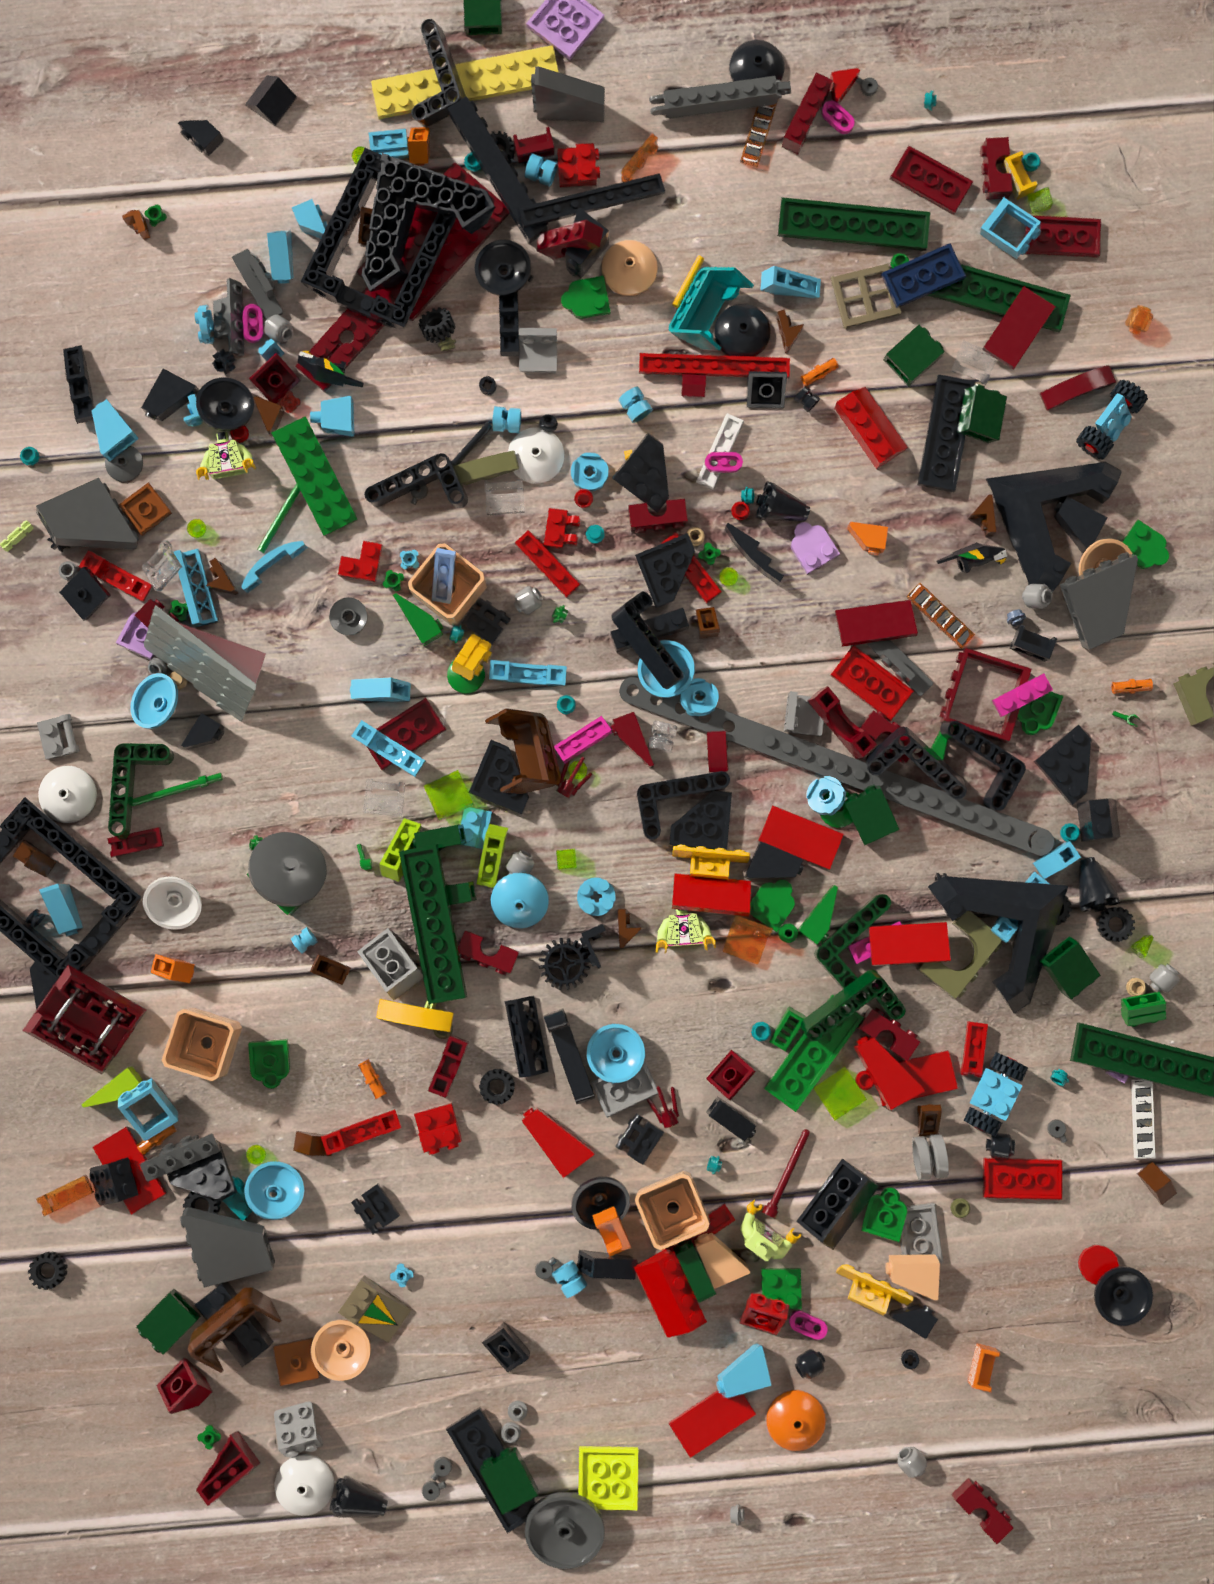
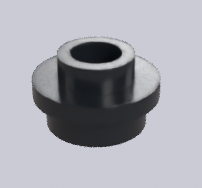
M547 414L540 419L539 427L544 431L551 432L557 429L558 422L553 415Z

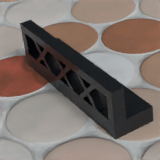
M534 995L504 1001L519 1078L549 1072ZM525 1001L529 1002L530 1009L528 1013L524 1010L523 1002ZM529 1020L533 1023L534 1028L532 1032L528 1029L527 1024ZM533 1040L537 1043L536 1050H533L531 1046ZM536 1059L541 1063L542 1069L536 1070Z

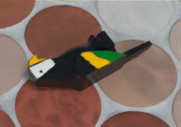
M300 351L297 363L307 369L316 381L342 387L343 384L363 388V382L344 375L346 362L333 363L325 358L313 356L310 354V351Z
M976 542L952 552L953 554L936 562L941 564L957 558L958 568L962 572L968 573L972 567L982 566L992 560L1001 565L1005 562L1007 554L1006 549Z

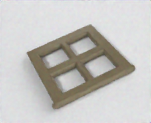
M889 264L835 277L831 276L830 279L844 329L901 315L900 307L896 308L887 287L869 292L865 277L882 274V272L889 270ZM857 280L861 295L844 298L840 284ZM888 294L891 309L874 313L871 297ZM863 300L867 315L849 319L846 304Z

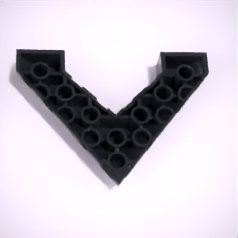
M382 153L381 172L378 173L376 197H374L369 227L371 230L370 238L367 241L365 251L366 263L365 268L363 267L362 277L369 291L373 292L394 287L407 278L409 273L402 262V257L416 208L456 216L462 228L473 234L488 223L495 209V205L485 189L474 187L468 183L449 178L446 175Z
M1107 462L986 478L998 511L1002 515V521L1012 546L1018 555L1022 571L1029 582L1028 585L1045 584L1053 593L1071 565L1070 562L1054 553L1042 505L1055 503L1059 500L1063 501L1067 496L1072 498L1082 495H1088L1103 504L1109 499L1118 484L1122 473L1121 470Z
M942 876L930 884L928 888L952 921L967 911L1019 920L1009 969L1006 973L992 981V983L1014 1014L1029 1005L1043 966L1039 960L1047 954L1069 886Z

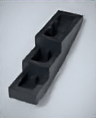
M517 291L511 295L499 296L501 357L519 356V306Z
M79 345L63 349L66 380L69 383L70 399L74 407L75 421L77 424L93 421L92 410L94 409V402L83 347Z
M727 523L725 531L736 548L760 573L779 585L784 575L771 568L769 564L772 559L757 550L760 542Z

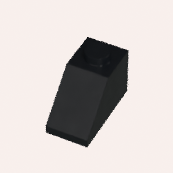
M201 713L181 746L186 749H193L213 744L216 740L219 741L222 738L225 727Z
M913 1305L892 1310L889 1313L894 1320L924 1339L928 1337L938 1320L934 1315L935 1311L926 1305L924 1307Z

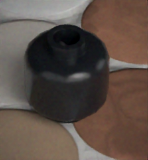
M997 1133L996 1137L991 1135L990 1139H986V1151H990V1156L994 1159L1008 1160L1011 1155L1014 1156L1015 1140H1012L1009 1134Z
M809 1349L796 1358L795 1368L802 1378L810 1380L824 1371L823 1363L825 1359L820 1352Z

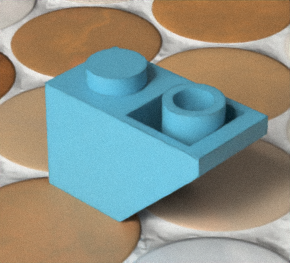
M311 199L291 207L301 231L321 239L327 223L326 221H321L320 216L323 214L319 204L315 205Z
M1068 841L1035 861L1033 865L1041 877L1045 879L1066 868L1081 857L1072 843Z

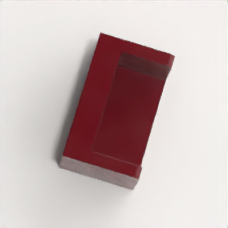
M546 127V134L518 140L517 134L513 135L518 163L529 161L532 154L543 158L555 155L550 127Z

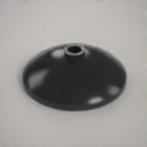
M750 40L741 44L733 52L729 63V73L733 82L776 76V80L781 82L785 70L784 58L781 52L773 44L764 40ZM759 59L761 62L757 63L755 60Z
M496 240L487 244L479 252L475 261V275L479 284L487 292L494 295L506 296L516 293L524 287L530 277L531 261L528 253L520 244L511 240ZM506 270L508 271V273L506 275H502V271Z
M736 304L725 309L719 315L714 329L716 343L727 356L756 357L766 348L771 334L770 324L765 314L749 304ZM745 325L747 329L742 330L740 326Z
M221 377L212 379L201 387L196 398V408L202 421L211 428L220 431H232L241 428L251 419L254 411V399L250 390L243 383L236 379Z
M611 1177L592 1178L580 1185L575 1191L571 1203L572 1212L575 1219L582 1226L599 1230L596 1228L593 1215L615 1207L620 1220H622L628 1212L630 1197L626 1187L617 1179Z
M1127 1266L1115 1267L1104 1273L1097 1282L1094 1291V1302L1098 1312L1105 1320L1114 1325L1129 1326L1139 1322L1147 1315L1153 1302V1290L1147 1277L1137 1269ZM1121 1289V1293L1116 1295L1117 1290Z

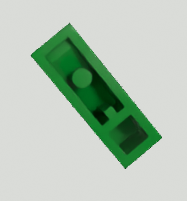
M397 593L393 595L423 646L443 636L441 630L444 628L439 619L434 620L432 615Z
M836 885L831 886L797 929L815 945L819 942L822 944L829 936L827 932L830 928L838 889Z

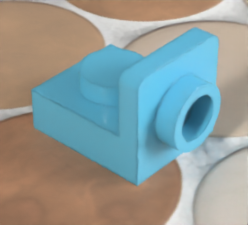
M193 394L187 396L190 402L187 404L191 415L183 419L188 426L195 427L202 424L203 421L196 408L197 396Z

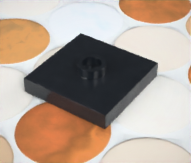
M82 567L59 592L83 621L88 620L111 596L87 567Z

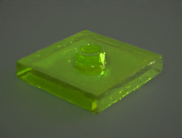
M459 770L424 785V789L439 821L474 805Z
M845 1066L813 1088L834 1121L867 1100Z

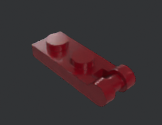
M160 827L130 833L125 839L107 838L108 844L111 845V858L164 846ZM119 842L123 843V849H119Z

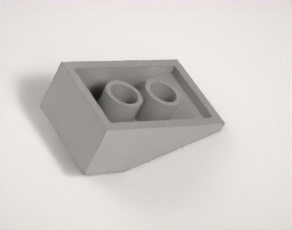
M389 928L357 951L385 992L394 1001L423 979V973Z

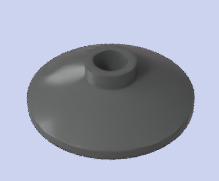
M129 446L110 462L105 459V468L113 479L120 482H129L141 473L143 458L136 448ZM125 459L124 464H120L119 461Z
M351 597L336 601L329 613L332 627L343 635H354L360 632L365 627L368 618L365 606L359 600ZM351 614L353 616L352 620L347 621L346 616Z

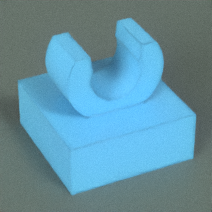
M273 339L267 340L266 344L258 349L259 354L266 362L275 353L280 357L284 354Z

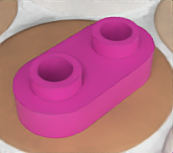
M828 101L823 105L822 117L836 131L841 134H848L853 130L854 118L836 101ZM832 111L834 114L830 115L828 112Z
M249 304L244 308L242 314L243 336L248 342L257 343L263 335L262 310L255 304ZM249 314H254L255 318L249 317ZM249 332H254L256 336H251Z
M712 452L706 456L704 464L705 468L712 473H735L741 469L743 459L736 452ZM716 461L717 465L712 466L710 462ZM735 461L736 465L731 466L729 462Z
M794 1311L789 1317L791 1328L798 1333L816 1340L824 1338L827 1334L828 1328L826 1323L818 1317L803 1311ZM798 1317L802 1318V1322L799 1324L795 1322ZM815 1325H820L818 1331L813 1330Z

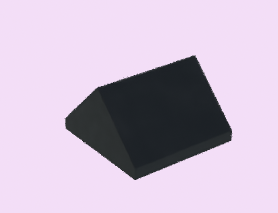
M266 75L245 103V106L276 126L297 99V96L279 77Z
M749 371L747 376L746 406L755 408H784L787 372Z
M505 1322L482 1342L507 1373L527 1361L530 1356V1350Z

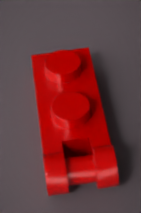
M967 1021L961 1075L968 1076L970 1074L981 1078L988 1024ZM970 1061L976 1062V1066L969 1067Z

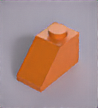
M411 127L408 139L410 163L417 166L429 163L430 127Z
M857 522L849 523L847 530L863 551H868V554L879 555L884 552L888 527Z
M155 954L151 973L169 980L190 983L194 975L195 964Z

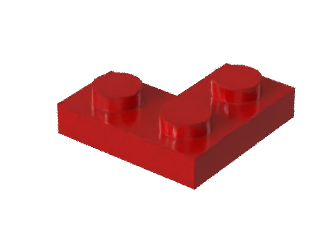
M363 541L360 559L341 556L338 576L376 582L383 545Z

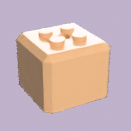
M445 543L438 544L409 580V590L413 597L449 625H457L487 588L486 580L482 571L456 552L453 581L455 591L452 593V601L450 604L432 601L436 549L454 551Z
M183 1009L176 1014L162 1062L165 1067L206 1080L214 1081L228 1074L242 1027L238 1021L200 1009ZM205 1037H209L212 1040L210 1048H205L202 1044Z
M679 1172L639 1189L636 1195L635 1202L653 1246L659 1250L708 1229L710 1219L689 1172ZM670 1202L678 1204L679 1210L676 1213L668 1211L667 1206Z

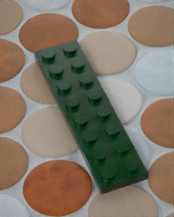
M782 197L777 236L926 251L931 212Z
M962 264V269L966 275L965 279L927 295L1004 317L1025 286L1056 306L1042 328L1059 333L1062 329L1071 295Z
M438 844L399 851L428 1004L466 998L467 992Z
M1077 1023L1070 1057L1071 1062L1214 1098V1057L1084 1023Z

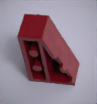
M238 1431L229 1436L225 1446L219 1452L213 1465L209 1468L196 1489L207 1506L215 1503L261 1464Z

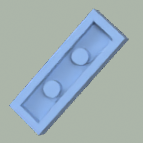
M436 549L432 601L450 604L452 601L456 551Z

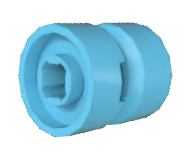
M532 154L526 166L525 178L533 181L538 179L539 183L550 187L555 178L558 163L548 159L543 161V157Z
M639 387L628 390L618 399L623 409L628 410L627 415L632 423L644 419L653 411L649 402L643 400L644 394Z
M495 406L493 411V431L504 432L507 429L509 433H520L521 408L506 410L505 407Z
M573 1260L565 1263L552 1273L557 1284L562 1285L561 1290L566 1298L574 1296L588 1285L583 1275L578 1274L579 1269Z

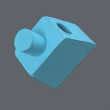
M345 396L322 401L321 411L310 412L311 423H321V428L325 433L354 436V401L352 397Z

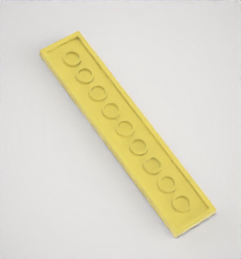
M553 45L455 64L465 95L469 101L532 90L531 74H535V66L558 72ZM434 69L371 81L379 119L412 113V109L416 104L442 91Z

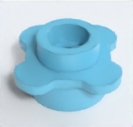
M416 550L402 551L400 553L402 560L401 568L405 570L409 567L418 568L417 556L419 553Z
M402 1263L398 1264L395 1272L390 1274V1279L399 1283V1286L402 1288L413 1277V1271L409 1270Z

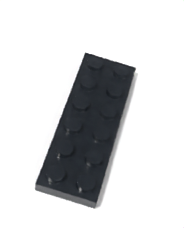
M938 374L917 483L918 486L949 492L956 491L966 437L957 432L965 389L973 387L976 381Z
M479 1407L448 1426L446 1431L505 1531L509 1533L526 1522L531 1508L537 1502L533 1498L502 1515L480 1470L486 1459L500 1456V1453L505 1448L483 1410Z

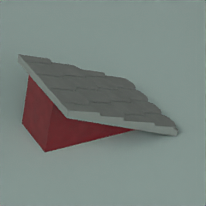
M155 605L144 641L145 649L167 663L168 668L193 683L197 690L217 702L216 705L239 721H242L256 689V683L266 653L178 623Z

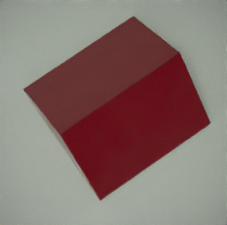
M277 353L249 378L252 385L268 401L275 404L301 381Z
M731 1050L706 1079L731 1101L756 1071Z

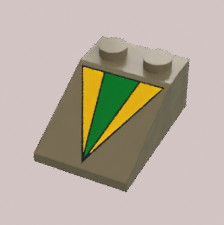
M364 1275L338 1313L358 1327L389 1343L412 1309Z

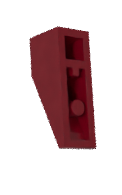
M635 712L613 719V724L610 725L613 735H618L619 740L649 768H653L654 764Z

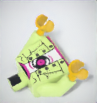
M219 432L216 434L218 443L209 445V450L206 451L200 468L196 470L198 480L202 476L209 480V475L213 479L249 473L248 468L253 467L255 470L256 466L253 462L252 454L244 445L238 444L236 440L229 441L227 432Z
M676 909L677 915H669L668 918L663 920L658 930L655 951L658 953V948L662 947L665 949L666 954L668 946L704 944V949L708 950V944H713L714 948H716V944L709 926L701 916H697L696 913L688 914V910Z
M755 1200L747 1205L748 1213L745 1214L740 1226V1231L744 1236V1244L767 1262L770 1258L782 1259L790 1250L792 1244H795L801 1237V1233L798 1237L794 1236L792 1232L795 1228H792L786 1236L787 1240H785V1238L754 1216V1214L762 1209V1204L755 1207Z

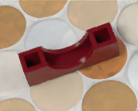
M816 72L784 135L783 148L797 155L799 154L812 123L831 90L832 79Z
M583 220L542 232L537 239L536 251L555 260L565 257L567 247H577L585 250L599 248L604 229L588 220Z
M828 686L821 688L807 700L855 759L864 757L877 745L865 730L856 726L845 715L840 706V700Z

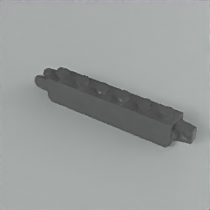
M776 76L667 90L663 91L664 94L650 97L649 102L653 105L665 103L663 106L653 107L650 111L654 116L666 114V118L671 119L776 104L777 99L782 98V95L791 94L790 81L780 82V80H776Z

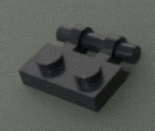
M479 598L476 604L481 607L480 610L477 611L472 607L461 624L493 645L504 630L498 624L502 621L508 625L511 618L506 616L503 610L499 611L493 607L492 603L488 600L485 601ZM486 612H489L490 614L495 616V618L493 619V621H491L489 618L484 616V614Z
M636 1113L633 1120L630 1119L628 1122L629 1126L625 1132L620 1134L619 1141L615 1147L622 1151L625 1145L629 1146L630 1149L627 1155L643 1165L664 1134V1131L649 1121L642 1127L639 1123L643 1117ZM637 1130L640 1134L633 1142L629 1138Z
M379 1183L361 1195L365 1200L364 1203L361 1204L358 1198L351 1202L355 1208L354 1212L360 1215L365 1223L363 1225L366 1229L370 1230L372 1235L379 1231L375 1225L377 1222H380L384 1228L400 1216ZM368 1207L375 1215L372 1219L365 1210Z

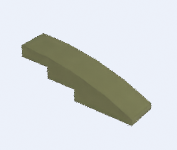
M512 450L456 465L455 469L462 485H469L518 470L519 465L516 453ZM454 477L447 480L448 485L454 482Z

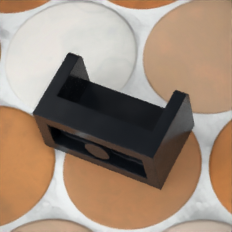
M1024 625L1017 627L1010 649L1044 662L1048 661L1052 655L1057 638L1049 639L1025 630Z

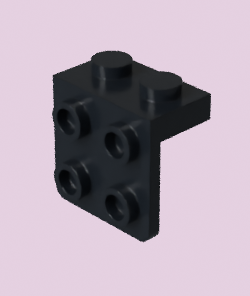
M129 1157L90 1168L89 1177L95 1189V1199L100 1206L117 1203L139 1195Z

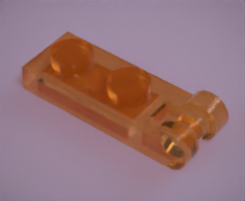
M653 133L623 167L621 172L622 182L632 180L634 173L644 167L649 155L653 156L657 151L658 137Z
M84 1175L36 1198L38 1204H41L43 1209L41 1212L43 1216H46L94 1193L87 1175ZM51 1198L53 1206H50L48 1199Z

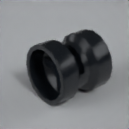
M806 385L795 396L794 400L797 403H801L803 409L809 412L819 402L820 397L816 394L813 395L811 389Z

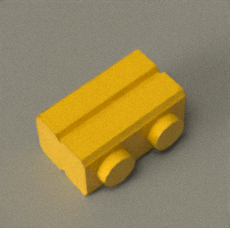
M471 634L453 661L452 671L468 680H472L475 675L479 676L483 669L482 663L484 661L487 663L492 655V652H490L491 643L484 639L482 640L475 634Z

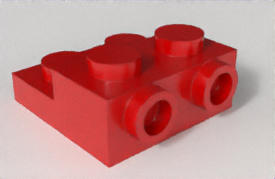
M594 143L576 144L574 148L557 149L560 188L597 185V178H600V166L596 167V160H599V149L595 148Z
M452 1103L414 1114L423 1153L428 1152L429 1155L440 1152L439 1148L447 1146L448 1150L459 1147L458 1143L462 1142V1137Z
M751 1293L739 1324L777 1335L787 1320L789 1305L781 1300L766 1298L763 1294Z

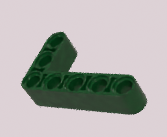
M122 743L116 746L113 758L108 830L116 838L125 839L130 835L135 765H169L174 760V753L168 746L164 744ZM129 750V754L122 758V753ZM148 751V755L145 758H141V753ZM167 751L166 757L160 758L161 752ZM123 769H127V774L120 776V772ZM125 787L126 792L123 795H119V790ZM124 806V812L117 814L118 808ZM119 825H123V830L120 833H116V828Z
M885 894L876 895L820 944L814 952L816 960L842 989L846 987L845 981L848 978L856 980L857 976L841 960L838 954L890 908L891 899ZM880 897L886 902L883 908L877 906V900ZM865 910L871 913L869 921H865L862 917ZM851 923L857 926V931L854 934L848 931V926ZM836 936H840L843 939V944L840 947L834 944ZM822 949H826L829 953L828 958L822 960L819 956V952ZM836 963H839L842 968L839 974H835L832 971V967Z
M872 969L866 971L801 1022V1029L810 1041H818L873 998L877 999L887 1014L894 1020L901 1019L905 1015L906 1009L882 976Z

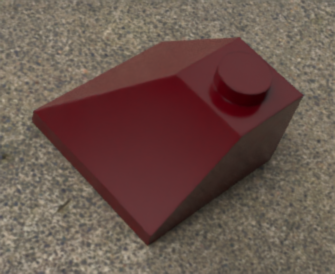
M185 1357L156 1385L170 1414L198 1407L213 1392L207 1379Z

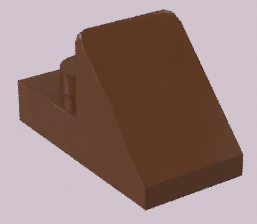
M784 309L777 312L776 320L784 351L787 353L802 332L804 324L790 327L791 319L789 315H786Z
M992 494L988 495L968 518H983L981 520V530L984 531L985 537L993 536L996 533Z
M216 557L209 562L212 565L210 571L217 579L206 586L211 590L237 595L238 591L220 561Z
M26 840L22 841L13 854V857L24 863L26 868L44 877L48 876L57 863L55 859Z
M618 909L619 948H624L642 929L626 928V924H630V913H626V909Z
M318 954L310 972L343 985L351 967L335 961L326 955Z
M941 1104L917 1106L919 1136L939 1134L942 1114Z

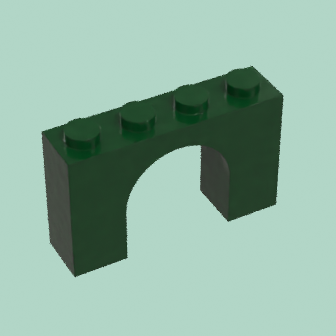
M463 824L414 833L413 838L414 848L438 844L439 851L446 847L466 843ZM473 881L455 885L446 884L450 905L477 900Z

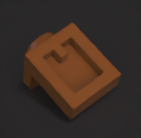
M131 210L122 215L127 226L133 225L136 234H140L144 240L151 238L145 217L140 210Z

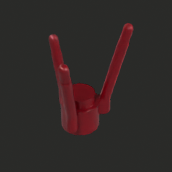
M581 757L568 780H564L570 761L564 764L561 781L556 785L558 786L557 792L567 798H570L571 795L575 796L577 791L592 776L590 772L574 788L575 784L572 781L582 766L585 757Z
M658 1086L657 1091L664 1111L660 1114L650 1098L646 1099V1101L656 1114L659 1123H663L664 1128H669L679 1123L677 1117L680 1115L677 1110L675 1088L671 1087L672 1110V1108L668 1109L661 1088Z

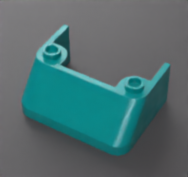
M704 267L700 269L669 325V331L674 336L702 350L720 351L721 347L713 341L714 335L709 331L724 301L735 299L739 294L740 288H753L754 284L735 267Z

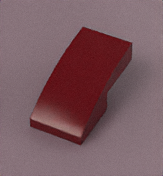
M726 731L707 732L709 773L728 772Z

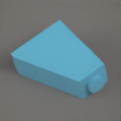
M291 230L267 233L272 280H277L278 284L289 283V279L294 278Z
M107 399L97 404L96 408L92 410L100 452L109 462L139 439Z
M394 678L351 680V699L359 701L410 702V682Z
M58 883L39 889L58 933L66 934V937L78 934L77 930L82 929L83 926L70 884Z
M760 1344L752 1345L717 1375L719 1381L716 1382L719 1394L722 1393V1396L726 1398L772 1386L763 1346Z

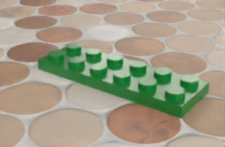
M306 416L271 432L323 536L357 521L358 519Z
M855 1012L818 1041H810L805 1033H803L764 1089L796 1112L864 1017Z

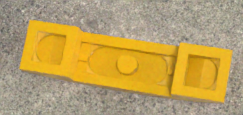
M380 999L376 1018L416 1027L451 1032L454 1013Z

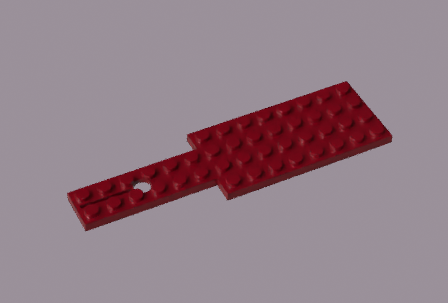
M456 162L443 175L468 183L474 187L485 189L493 201L495 209L488 223L473 234L463 229L458 218L456 219L409 319L412 321L418 317L510 214L500 199ZM421 208L415 209L402 257V262L408 273L438 212ZM366 261L356 271L362 279L363 267L365 268ZM405 280L394 287L373 292L369 291L368 287H366L362 293L375 299L378 295L395 305ZM346 309L309 350L310 354L319 358H325L333 363L344 361L347 368L385 325ZM351 331L354 334V340L351 343H342L340 341L342 332ZM299 363L295 366L296 369L324 393L332 385L316 381L313 375Z

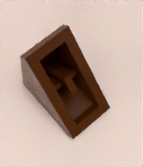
M361 207L358 244L367 245V241H369L371 232L369 227L372 209Z
M258 396L253 397L266 430L272 437L271 432L277 430L285 411L278 404Z
M715 608L696 609L699 639L719 636L720 628Z
M296 1131L293 1151L309 1156H332V1154H326L321 1136H324L323 1134Z
M1150 1162L1137 1173L1160 1205H1163L1177 1194L1172 1181L1153 1162Z

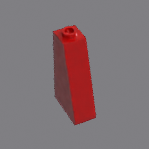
M865 1036L857 1041L858 1044L854 1046V1049L887 1109L892 1110L925 1092L924 1088L875 1038Z
M530 1108L523 1114V1124L563 1178L595 1155L592 1148L540 1108L535 1110Z

